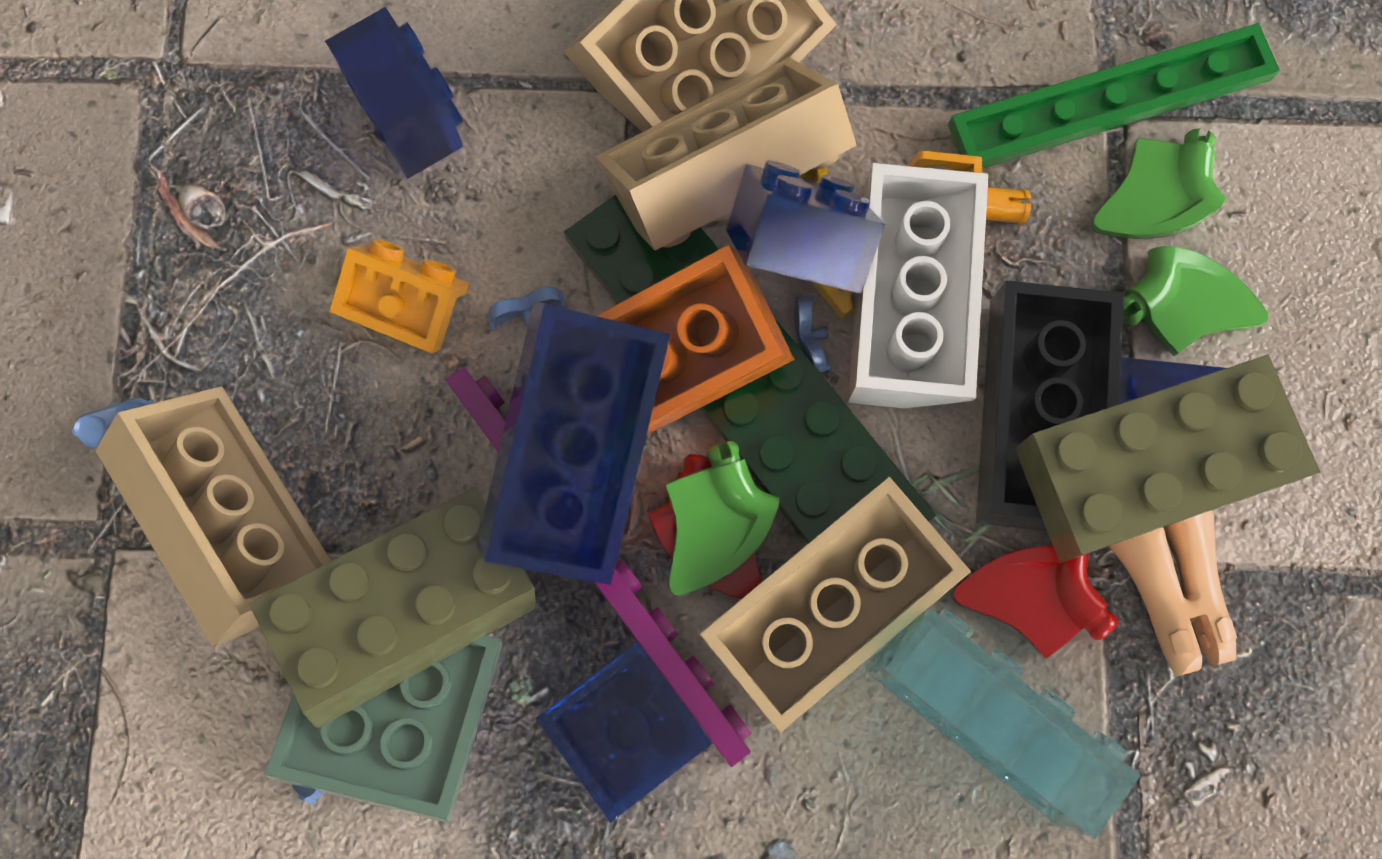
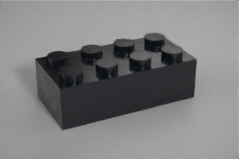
M1006 280L990 301L976 523L1047 531L1014 448L1033 433L1119 405L1124 293Z

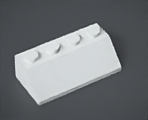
M880 163L872 164L863 193L847 403L913 408L969 402L976 399L988 191L987 173Z

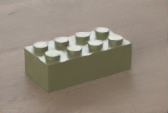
M1269 354L1033 433L1014 448L1060 563L1320 473V469Z
M474 487L248 604L302 713L318 729L353 708L398 685L405 679H409L429 668L437 661L440 662L469 646L471 642L480 637L489 635L536 609L535 587L477 487Z

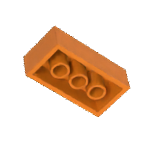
M730 245L717 250L519 357L568 464H591L795 360L744 255Z

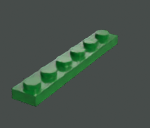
M1256 23L952 115L948 127L960 155L982 157L983 169L1271 81L1280 69L1260 24Z

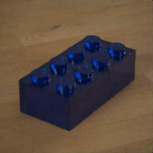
M533 302L477 542V548L485 562L611 585L670 334L553 305Z

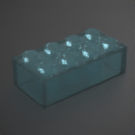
M929 609L900 631L867 673L1057 827L1096 839L1141 776L1124 763L1128 753L1105 734L1094 731L1091 736L1075 724L1072 719L1076 712L1061 698L1048 690H1043L1039 695L1021 681L1020 678L1025 673L1024 670L1008 656L996 649H993L990 654L982 650L969 639L974 633L973 630L950 611L943 609L940 614H937L932 609Z

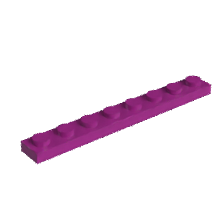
M465 366L445 379V381L732 768L751 753L743 742L744 739L752 734L749 728L730 704L720 711L706 691L715 685L711 677L694 655L685 662L670 643L679 636L658 607L648 613L634 594L643 588L638 579L622 559L612 565L599 547L608 541L587 512L577 518L564 500L573 493L555 468L551 466L543 472L530 454L539 447L519 420L511 426H508L497 411L505 402L488 378L484 375L475 381Z

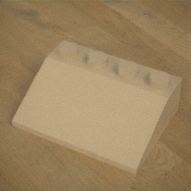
M615 0L563 52L601 96L639 130L644 132L789 57L800 62L837 24L818 0Z

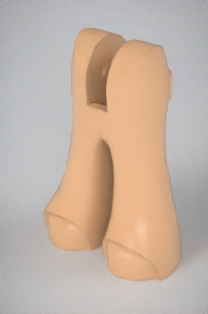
M1213 511L1109 546L1134 581L1148 611L1162 652L1176 676L1198 671L1202 667V655L1191 623H1193L1201 649L1212 665L1216 666L1236 660L1237 636L1224 601L1218 576ZM1168 543H1169V545H1170V547H1171V550H1172V552H1173V555H1174V557H1175V561H1176V564H1177V567H1178V571H1179V575H1180V579H1181V587H1180L1179 580H1178V577H1177V574H1176V571H1175V567H1174L1173 559H1172V556H1171V553H1170V550H1169V547H1168Z

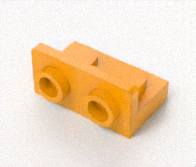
M372 239L370 244L349 247L329 312L431 354L440 351L458 297L467 295L470 283L456 278V270L447 264L428 259L423 260V263H419L404 257L405 249L389 241Z

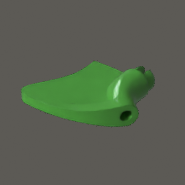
M1200 128L1192 129L1185 135L1184 144L1137 138L1134 143L1129 172L1119 189L1094 217L1091 223L1092 229L1096 233L1113 237L1151 239L1185 232L1208 219L1228 200L1217 188L1213 180L1216 151L1213 149L1216 142L1214 134L1208 131L1206 136H1200Z
M1162 246L1150 249L1148 251L1146 275L1125 292L1123 324L1134 326L1140 321L1146 322L1154 335L1173 356L1179 354L1194 341L1207 334L1251 329L1266 323L1269 319L1268 312L1263 304L1232 272L1203 254L1181 247Z
M727 441L709 447L707 456L712 467L665 484L675 515L676 525L675 544L668 579L669 589L675 595L680 596L694 592L732 573L758 549L773 524L779 505V497L763 492L756 487L751 478L746 460L740 459L739 447L734 441Z

